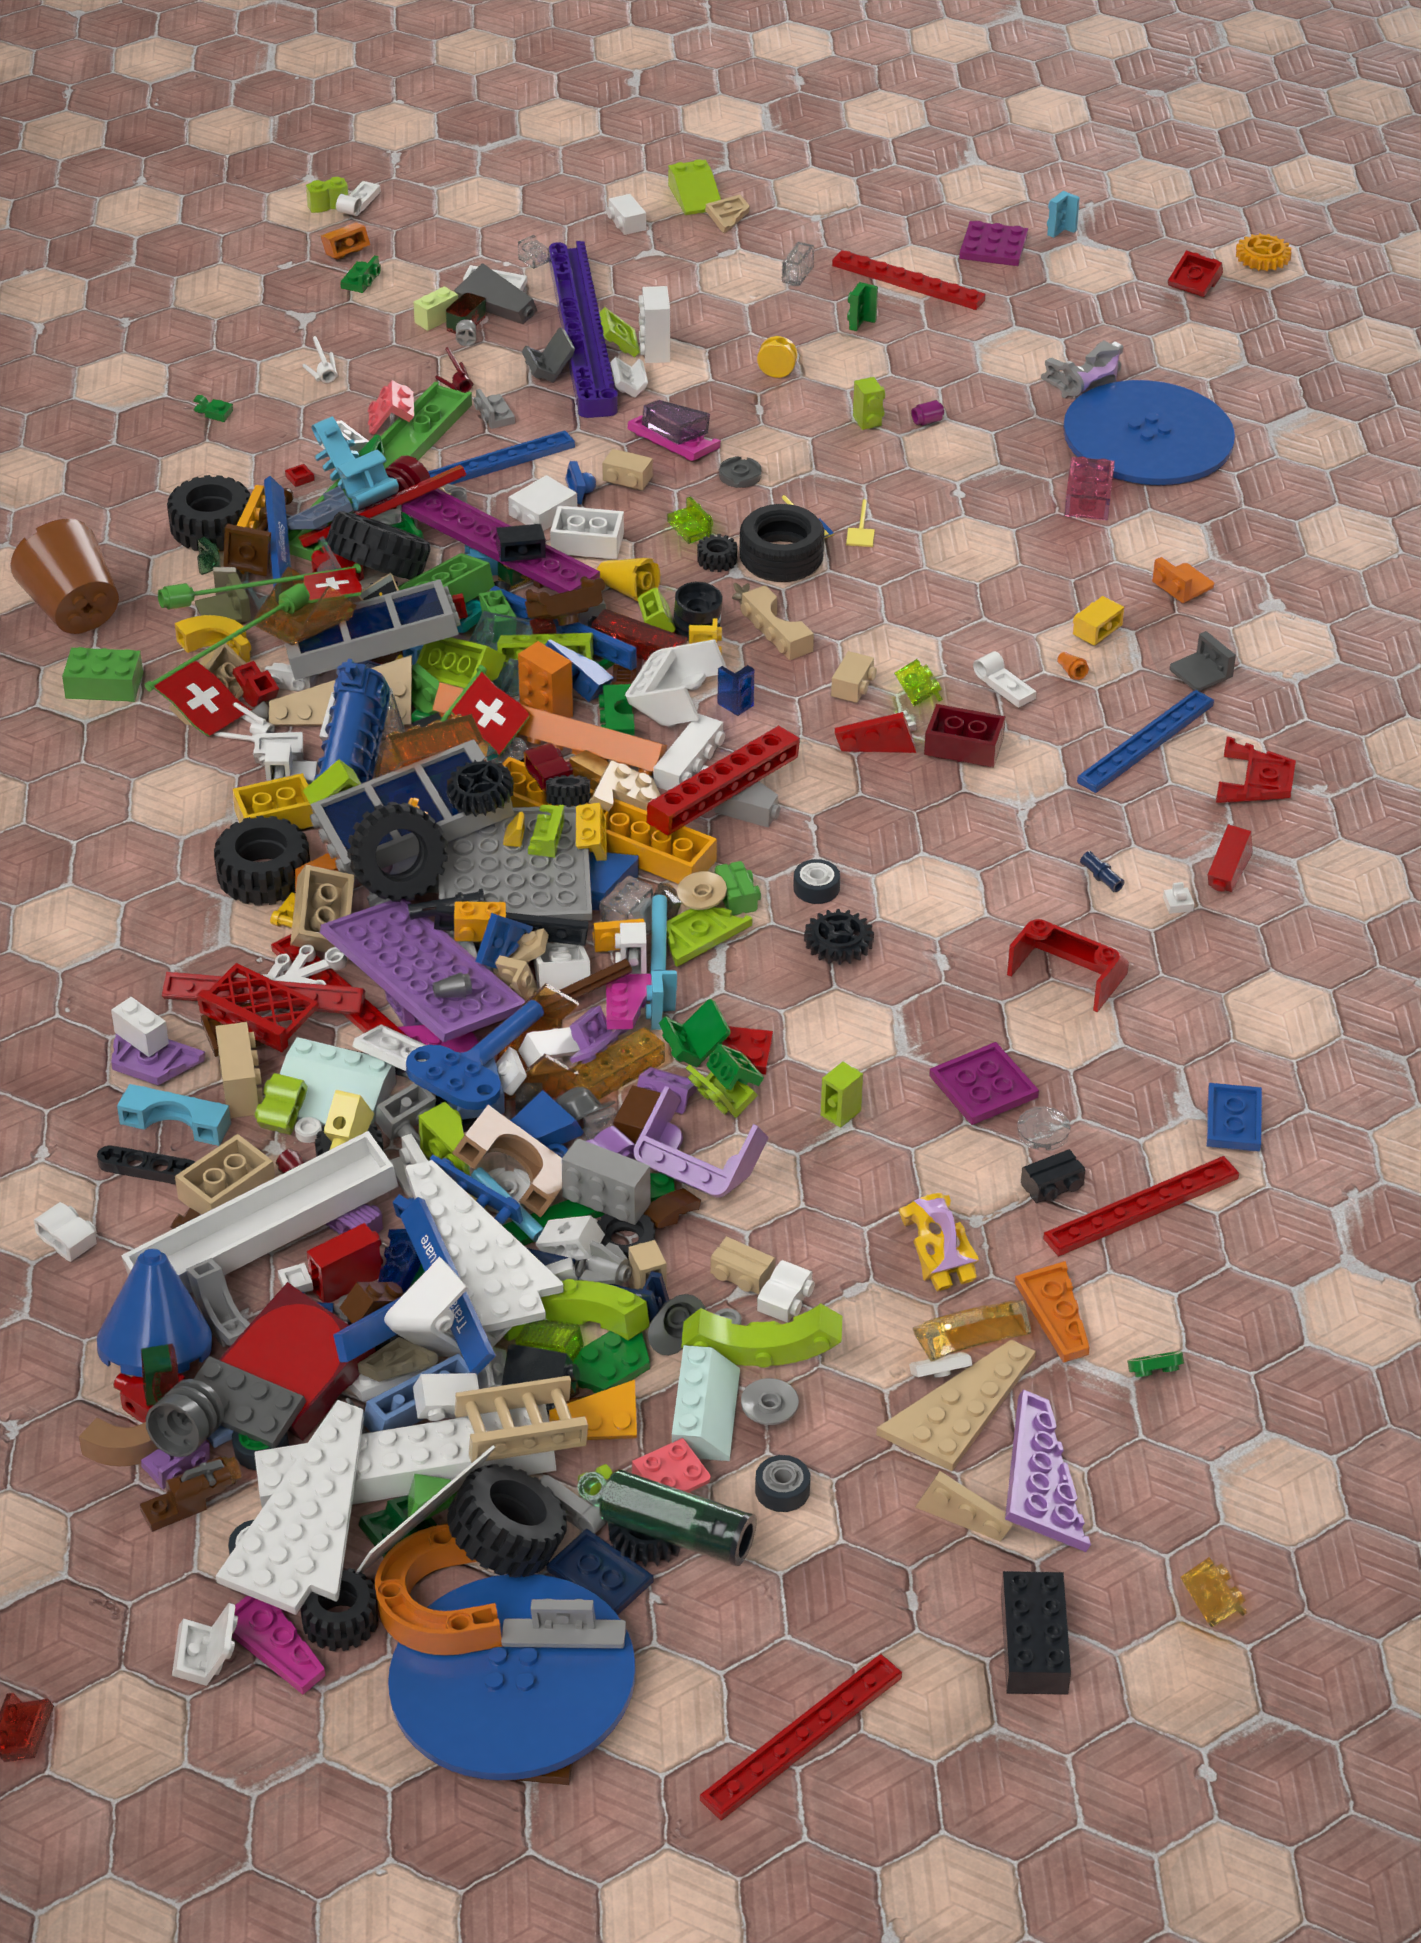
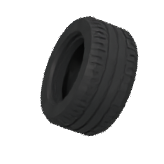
M773 504L760 507L752 511L741 524L739 543L741 562L749 572L764 580L791 582L803 579L819 568L823 561L825 540L823 524L815 514L800 506ZM784 541V542H792V544H785V545H784V544H773V543H770V542Z

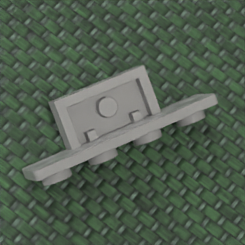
M532 1599V1619L507 1618L504 1619L501 1639L503 1647L624 1648L626 1621L596 1620L593 1600Z

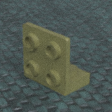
M236 572L227 574L228 584H225V587L242 584ZM244 588L195 600V606L200 616H223L239 623L251 620L249 597Z

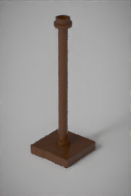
M284 488L285 505H288L293 501L294 496L289 488ZM267 515L257 529L232 524L226 525L223 567H236L240 571L261 576L269 574L271 532H267Z

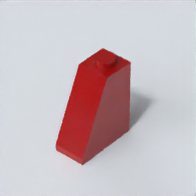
M1230 824L1227 825L1207 874L1208 885L1220 892H1232L1253 853L1252 833L1250 830Z

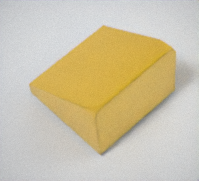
M519 812L506 827L503 840L504 846L521 847L525 832V815L523 812Z

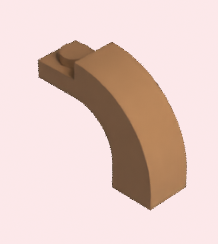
M96 1417L79 1436L82 1455L97 1463L121 1467L141 1464L143 1458L159 1449L150 1439L146 1429V1422L134 1427H117Z

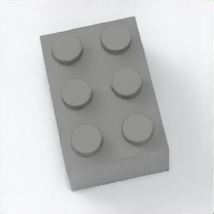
M579 1138L576 1139L561 1159L564 1198L634 1225L651 1204L649 1165Z

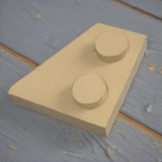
M739 194L706 204L705 211L724 234L749 213L750 206Z

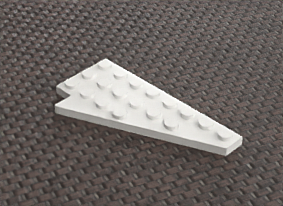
M433 1160L406 1165V1176L414 1199L420 1197L425 1200L463 1283L468 1287L466 1290L485 1333L544 1320L545 1309L540 1297L562 1293V1281Z
M340 1400L336 1401L217 1573L216 1580L218 1584L295 1615L311 1592L334 1601L338 1600L364 1422L363 1409Z

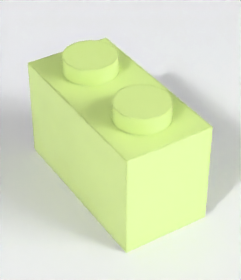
M444 286L414 301L415 323L427 331L445 323L446 309L458 299V294ZM456 304L450 312L453 315L459 316V308H457L459 304Z

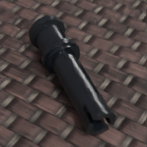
M483 888L479 889L478 892L467 894L458 892V894H455V897L408 904L410 920L435 916L436 909L423 911V909L436 907V904L449 906L450 904H455V902L473 900L486 902Z

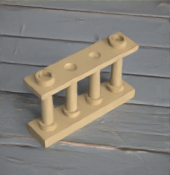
M570 1376L457 1392L455 1396V1417L468 1416L474 1434H470L469 1441L471 1464L493 1445L495 1448L486 1461L586 1446L587 1420L585 1416L572 1418L566 1404L570 1396ZM554 1403L560 1420L544 1423L537 1405ZM525 1407L532 1425L515 1427L509 1410ZM497 1412L503 1429L486 1432L480 1414Z

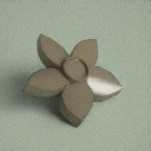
M734 583L733 586L737 593L732 596V599L740 600L739 602L742 604V593L748 592L750 585L747 583L741 587L739 584Z

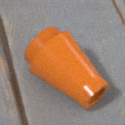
M1067 652L1059 654L1057 662L1071 679L1081 680L1088 674L1089 667L1085 659Z

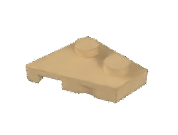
M545 929L523 934L517 942L519 947L509 958L528 963L545 953L549 936ZM494 968L493 974L502 980L498 969Z

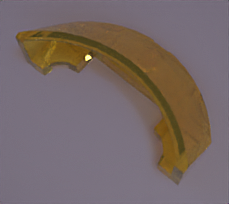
M1010 1300L940 1316L925 1321L922 1325L913 1327V1332L932 1362L946 1355L974 1346L1031 1334V1327L1025 1301Z

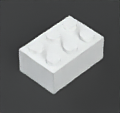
M642 287V295H639L640 355H644L645 363L670 362V304L668 287Z
M558 505L550 531L551 547L567 555L617 559L624 535V511Z

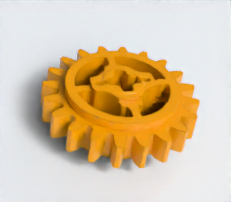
M1261 233L1259 235L1251 234V237L1245 236L1244 240H1239V243L1236 245V257L1238 262H1243V266H1250V269L1254 268L1258 271L1273 269L1276 271L1277 267L1283 268L1284 265H1288V262L1291 261L1292 247H1289V243H1284V239H1278L1277 236H1270V234L1262 235Z

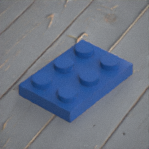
M1209 1083L1206 1147L1260 1152L1262 1087Z

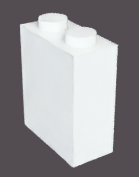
M546 475L508 497L509 515L525 525L541 524L544 531L552 526L558 505L577 507V493Z

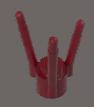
M446 347L445 350L457 372L452 377V383L438 375L435 376V379L450 389L466 393L471 390L474 384L462 362L458 364L450 349Z

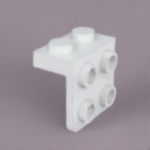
M227 1604L212 1627L183 1618L178 1628L172 1676L207 1686L214 1675H219L224 1660L231 1658L235 1642L231 1641L232 1633L235 1631L238 1616L234 1615V1604Z

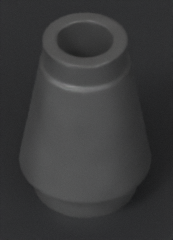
M462 972L432 983L435 998H466V995L472 994L469 974H462Z

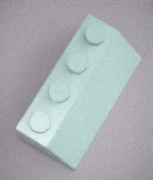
M683 1345L672 1429V1443L684 1438L698 1459L730 1461L740 1368L711 1347Z

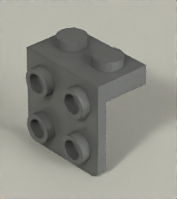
M558 328L543 352L525 346L522 354L526 364L532 371L531 374L535 378L540 380L543 378L554 383L556 378L562 373L568 360L572 358L575 348L563 328Z
M1205 631L1199 634L1197 652L1171 663L1169 669L1193 690L1202 691L1233 677L1236 654Z

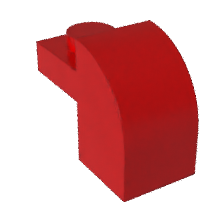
M255 661L233 669L232 674L243 690L242 697L250 706L255 707L263 701L268 702L277 697L279 687L268 670L261 672Z

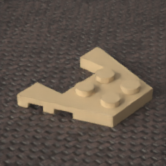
M611 760L589 803H600L602 809L609 812L613 806V798L647 811L648 802L660 796V793L653 778L649 775L639 773L630 769L625 764H619Z

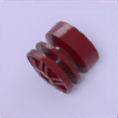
M408 455L400 456L385 469L389 478L397 480L399 485L398 492L431 478L424 465L416 458Z

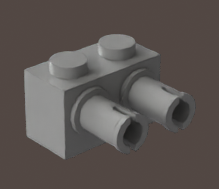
M413 1083L377 1105L375 1122L390 1140L412 1134L420 1147V1135L413 1127L419 1124L418 1115L435 1107L436 1098L430 1091Z

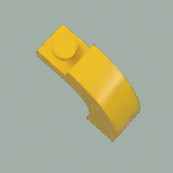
M195 616L175 623L176 640L189 653L203 647L212 646L244 626L233 619L223 616ZM246 631L226 643L246 663L251 661L250 651L252 648L246 637Z

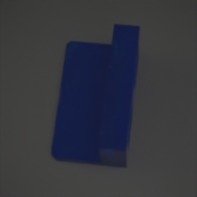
M747 665L734 673L723 666L719 667L717 703L737 716L754 706L755 669Z

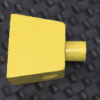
M335 1090L324 1128V1133L332 1142L330 1150L368 1131L374 1113L361 1095Z

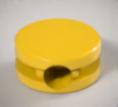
M773 336L767 338L762 343L757 355L758 366L763 373L770 377H785L795 367L798 357L797 349L785 337Z

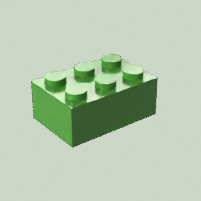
M83 647L71 648L62 675L65 699L135 702L143 676L141 651Z

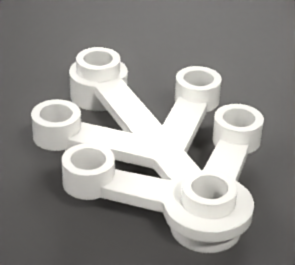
M307 944L299 949V954L293 963L288 954L278 955L267 975L263 974V976L274 981L326 985L323 980H312L305 977L329 968L341 970L346 966L347 957L339 949L333 947L325 953L324 960L303 967L306 962H310L316 957L313 946ZM288 970L285 975L278 977L281 971Z

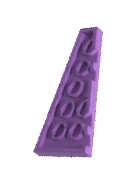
M1022 1390L1018 1396L1005 1520L1086 1552L1091 1543L1089 1536H1085L1082 1527L1085 1522L1083 1515L1078 1514L1075 1502L1078 1498L1068 1464L1063 1462L1061 1454L1064 1450L1062 1443L1057 1441L1054 1430L1057 1428L1050 1401Z

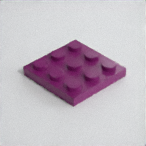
M969 221L960 249L959 259L1019 266L1028 236V228L1018 225L1007 226L1000 223L991 224L983 223L982 221Z
M997 1042L932 1067L929 1072L931 1079L971 1125L1032 1101L1039 1096L1038 1088Z

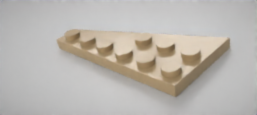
M412 655L371 668L380 672L390 687V702L384 726H411ZM335 680L269 701V723L274 726H322L331 693L334 692Z

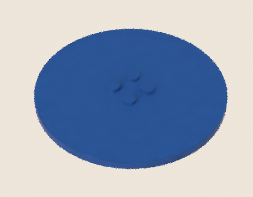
M1150 380L1118 381L1088 390L1071 403L1065 414L1063 425L1064 437L1069 448L1085 464L1110 477L1145 485L1181 484L1208 476L1226 463L1233 451L1235 432L1231 420L1213 401L1185 387Z
M509 1574L480 1579L448 1592L427 1607L438 1611H453L495 1603L501 1637L504 1619H532V1599L593 1600L596 1620H621L605 1601L584 1587L567 1580L540 1574L527 1577L521 1575L517 1578L509 1577ZM627 1629L624 1648L502 1646L465 1654L433 1655L413 1650L398 1642L389 1668V1697L393 1714L401 1731L408 1741L426 1758L450 1771L469 1777L489 1780H517L561 1769L584 1757L600 1745L616 1728L629 1706L635 1685L636 1665L633 1645Z

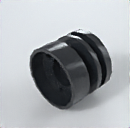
M696 581L686 583L678 588L675 593L673 621L676 628L674 631L680 638L689 641V625L713 626V619H718L717 627H720L723 599L720 590L711 584Z

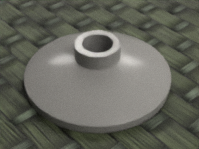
M765 1378L752 1382L745 1388L741 1396V1407L746 1416L764 1425H777L788 1421L796 1413L799 1404L795 1389L788 1383L774 1378Z

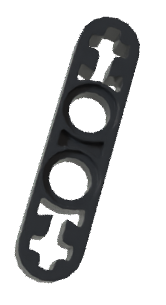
M113 1145L104 1146L97 1152L98 1165L102 1171L175 1185V1176L195 1163V1161ZM135 1160H139L142 1162L138 1166L128 1165L130 1162ZM159 1165L167 1166V1169L163 1171L154 1170Z

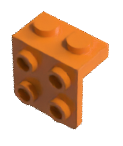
M1163 557L1155 559L1152 582L1181 603H1185L1214 588V581L1188 563H1182L1175 567Z

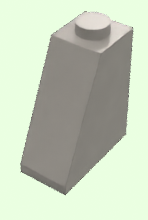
M759 781L715 807V813L769 828L774 819L776 820L779 817L781 810L780 805H778V794Z

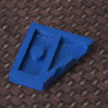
M491 913L475 962L497 969L495 963L499 955L509 957L519 947L517 943L524 933L529 934L533 927Z

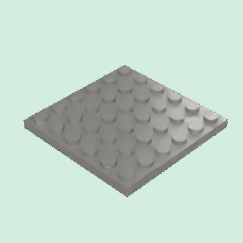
M564 806L565 823L555 858L528 854V847L530 846V840L536 825L537 815H551L549 812L539 811L540 807L513 808L514 816L447 842L448 847L445 848V852L448 853V861L443 862L442 866L445 868L443 876L439 874V899L455 897V894H458V892L463 894L478 892L479 889L483 888L486 902H505L506 912L581 921L592 920L588 848L577 849L576 806ZM438 810V811H437V814H438V822H439V821L444 820V818L442 817L441 813H440L439 810ZM449 810L452 816L459 814L457 810ZM519 812H523L525 815V832L521 847L504 846L503 840L506 827Z

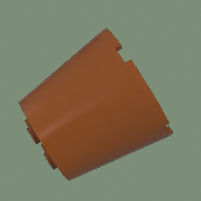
M59 519L37 527V532L28 539L24 537L12 555L10 563L11 573L16 582L62 631L70 634H81L98 628L113 615L118 606L119 594L92 529L79 520Z

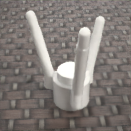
M314 336L313 340L322 362L317 366V373L306 364L302 366L315 377L316 381L321 380L324 383H330L338 377L333 352L329 353V363L324 356L317 337Z
M235 702L233 704L234 707L244 713L241 718L251 723L250 733L253 735L215 732L214 736L255 743V733H274L275 726Z

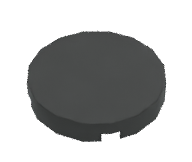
M739 456L731 457L720 464L719 478L724 484L731 487H750L760 481L761 465L752 458L747 457V460Z

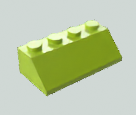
M449 637L424 644L416 664L418 663L440 683L465 689L477 673L476 669L479 665L487 669L485 675L491 681L497 679L503 668L506 655L486 645Z

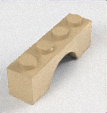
M766 585L742 593V604L740 605L742 614L778 648L780 653H783L789 660L813 652L814 633L802 621L789 622L777 618V596Z

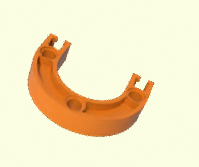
M448 1523L413 1533L397 1543L385 1555L375 1577V1591L380 1620L387 1632L399 1643L427 1654L457 1655L502 1647L501 1629L495 1603L453 1611H438L418 1604L410 1596L415 1584L427 1574L445 1567L477 1562L468 1558L464 1549L460 1550L456 1545V1538H452Z

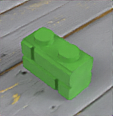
M742 861L733 862L730 865H717L715 873L724 879L727 887L726 896L722 900L726 909L732 910L733 916L740 915L742 912H755L758 909V900H761V893L758 885H753L752 871L746 870Z

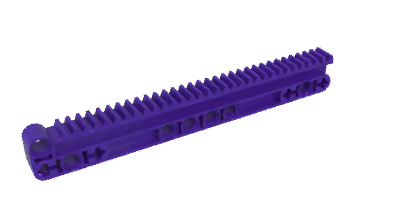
M576 241V248L568 249L564 243H552L549 246V266L561 328L566 331L575 348L572 358L568 360L578 414L584 418L614 416L618 413V392L614 389V381L585 242Z

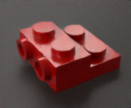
M1186 250L1170 275L1168 285L1205 297L1210 287H1215L1222 276L1223 264L1217 259H1211L1199 253Z

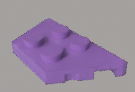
M116 1034L113 1044L114 1053H112L111 1060L112 1070L160 1085L204 1062L206 1059L205 1051L168 1039V1045L148 1057Z

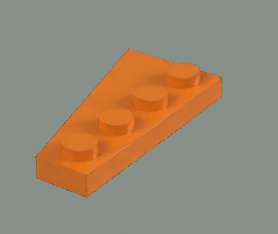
M1066 1261L1015 1276V1285L1063 1363L1089 1355L1090 1349L1084 1325L1079 1316L1078 1303L1074 1298L1071 1278L1069 1279Z

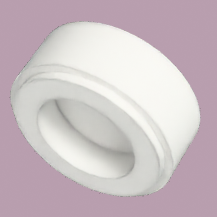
M302 1118L295 1124V1136L304 1143L315 1142L317 1133L322 1131L321 1123L316 1118Z

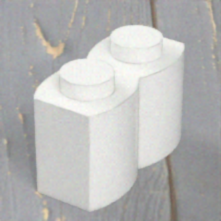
M59 1202L34 1219L37 1235L70 1262L97 1244L95 1226L90 1221L80 1218L72 1206Z
M784 1260L780 1261L757 1298V1311L787 1323L793 1316H798L802 1308V1301L805 1297H810L814 1290L815 1282L812 1281V1271Z

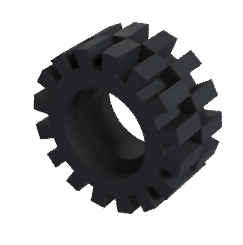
M711 534L710 538L707 536L703 537V540L700 539L697 545V562L699 566H703L704 570L710 568V572H714V570L721 572V569L728 571L729 568H734V565L737 564V542H734L733 538L728 539L729 536L727 535L721 537V534H717V537H714V534Z
M561 775V777L555 776L546 780V801L548 804L571 807V805L578 806L579 804L589 803L590 780L587 777Z

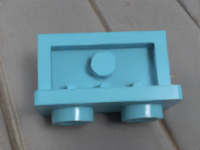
M1062 191L1050 200L1048 205L1049 218L1047 221L1048 236L1054 238L1063 230L1072 233L1077 231L1080 202L1078 196Z
M675 970L651 971V985H646V999L650 1001V1004H645L646 1019L651 1020V1030H662L659 1022L662 1020L663 1011L676 1010L677 971Z

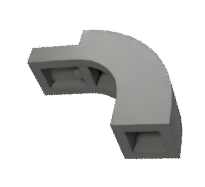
M210 1258L187 1268L186 1271L197 1304L213 1335L223 1347H230L250 1323L241 1315L234 1304L226 1284L223 1269Z

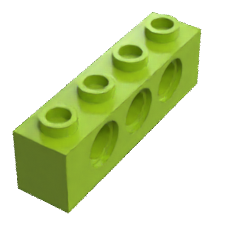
M593 634L500 635L497 650L506 655L503 666L518 665V653L537 641L545 645L548 640H552L592 660L594 656Z

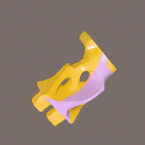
M942 1193L926 1195L898 1209L905 1226L917 1224L918 1237L913 1242L920 1259L923 1280L931 1279L937 1292L946 1290L953 1285L949 1275L951 1273L957 1272L961 1284L973 1282L977 1278L974 1265L979 1261L976 1252L968 1241L964 1226L961 1222L954 1224L952 1212L948 1209L951 1203L950 1196L943 1195ZM929 1224H938L941 1228V1233L937 1235L932 1233L929 1229ZM956 1236L960 1242L958 1247H956ZM926 1245L935 1253L932 1255L928 1254Z

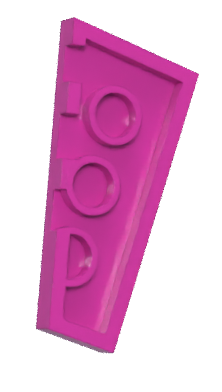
M643 415L628 421L627 429L634 432L637 436L647 438L652 443L661 445L670 452L678 453L690 461L697 460L720 448L721 440L714 438L712 441L704 439L703 434L699 433L690 435L684 433V428L666 427L665 422Z
M628 974L606 985L607 1029L634 1028L641 1014V1008H644L646 1004V985H651V974Z

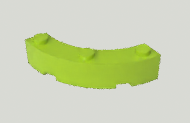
M566 1279L562 1280V1293L540 1297L545 1309L544 1320L513 1326L503 1337L511 1341L527 1332L540 1329L539 1324L555 1321L559 1325H583L590 1321L600 1323L601 1328L612 1331L629 1340L649 1327L647 1302L636 1294L613 1285Z
M820 1303L813 1309L793 1317L792 1322L780 1324L776 1321L750 1322L745 1326L732 1324V1319L700 1308L683 1322L681 1348H683V1345L711 1347L735 1365L766 1368L790 1364L820 1355L841 1343L843 1316Z

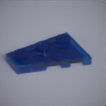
M389 1229L387 1237L390 1239V1244L388 1247H385L384 1256L386 1257V1263L380 1270L378 1282H394L401 1287L402 1292L406 1293L419 1270L421 1262L406 1229Z

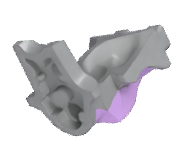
M1103 340L1085 357L1086 361L1082 366H1076L1071 361L1064 363L1057 359L1049 358L1045 360L1046 372L1041 375V379L1059 388L1063 398L1077 396L1086 389L1116 382L1117 372L1121 370L1119 355L1123 353L1124 347L1115 341L1110 344Z

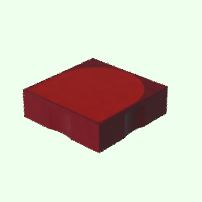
M287 1282L219 1360L304 1396L306 1404L288 1429L289 1432L304 1441L329 1412L338 1396L359 1377L360 1373L357 1363L375 1353L376 1350L373 1347L349 1362H340L333 1334L350 1325Z

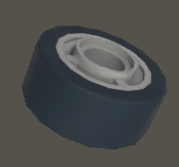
M776 1455L760 1463L755 1477V1494L758 1501L766 1508L775 1512H789L800 1508L810 1496L811 1474L807 1465L800 1459L790 1455Z

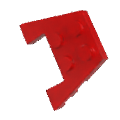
M1227 736L1224 757L1248 760L1244 785L1219 781L1216 797L1217 803L1285 799L1291 797L1296 760L1271 751L1266 753L1255 750L1252 744L1246 743L1244 746L1235 743V738Z

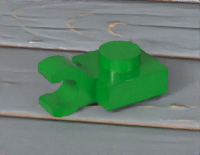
M197 395L193 399V402L199 403L194 408V411L205 413V417L225 422L233 412V404L222 400L213 399L209 402L203 395Z

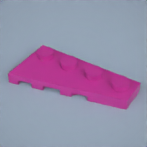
M248 1595L235 1605L234 1615L238 1616L235 1631L232 1633V1638L297 1691L304 1695L325 1677V1668L307 1643L299 1637L297 1629L291 1621L287 1620L282 1613V1609Z

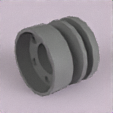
M194 1379L181 1380L149 1409L146 1416V1429L150 1439L163 1452L176 1457L189 1456L221 1426L224 1419V1407L217 1393L204 1382Z

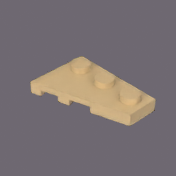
M941 1471L936 1475L915 1507L1001 1542L1013 1525V1522L1005 1520V1512Z

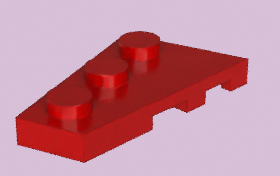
M904 712L835 728L836 739L841 751L916 753V745Z

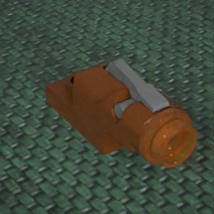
M220 1456L186 1470L183 1474L167 1479V1493L140 1504L141 1513L152 1532L207 1510L206 1498L226 1490L227 1487L236 1484V1480L242 1478L237 1460L234 1456L230 1458Z

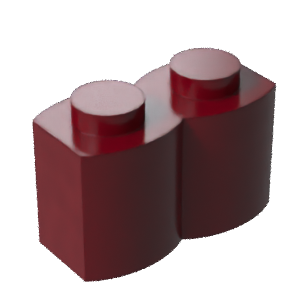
M552 743L523 751L524 765L527 771L535 778L538 786L544 792H546V780L549 778L573 775L570 762L564 760L560 749L555 748Z

